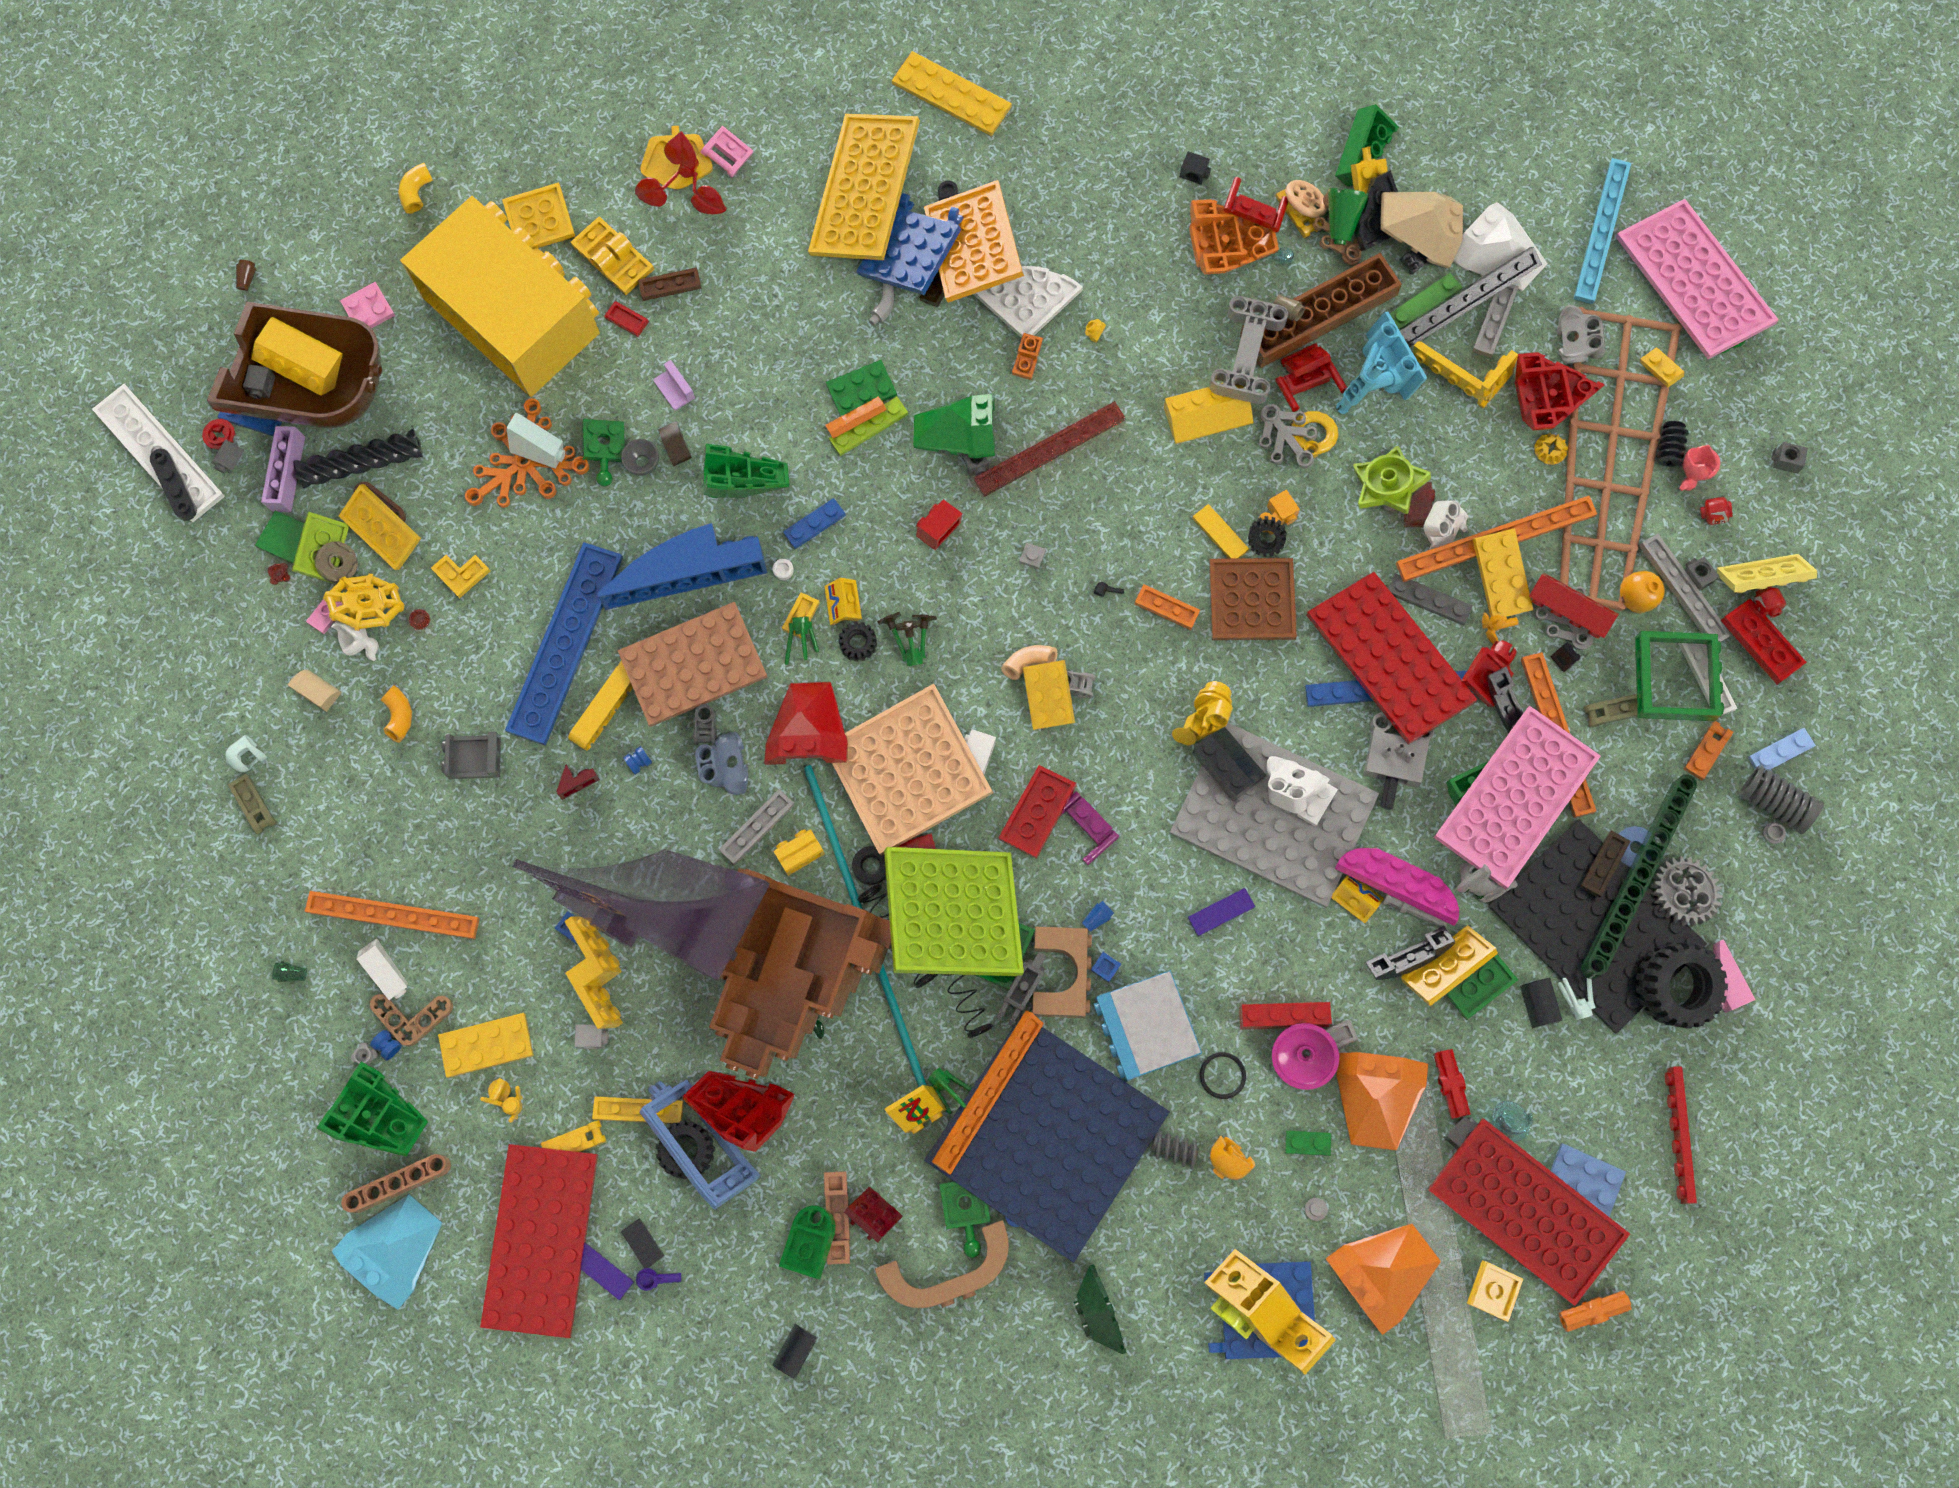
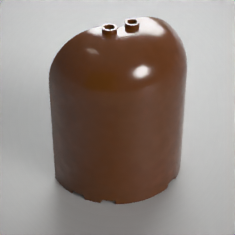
M246 301L234 331L239 349L229 371L228 368H219L207 398L208 404L215 411L319 428L332 429L347 426L358 420L368 410L378 389L382 365L376 334L366 323L352 317ZM271 317L343 353L336 385L333 390L321 396L271 370L276 377L270 398L262 397L261 399H256L249 396L243 387L249 365L265 367L251 359L254 343Z

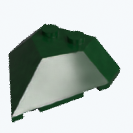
M1092 1264L1088 1267L1076 1294L1077 1301H1074L1078 1315L1083 1314L1085 1319L1082 1327L1086 1337L1091 1336L1093 1341L1118 1353L1125 1354L1127 1351L1123 1343L1118 1321L1115 1318L1114 1308L1109 1301L1095 1265Z

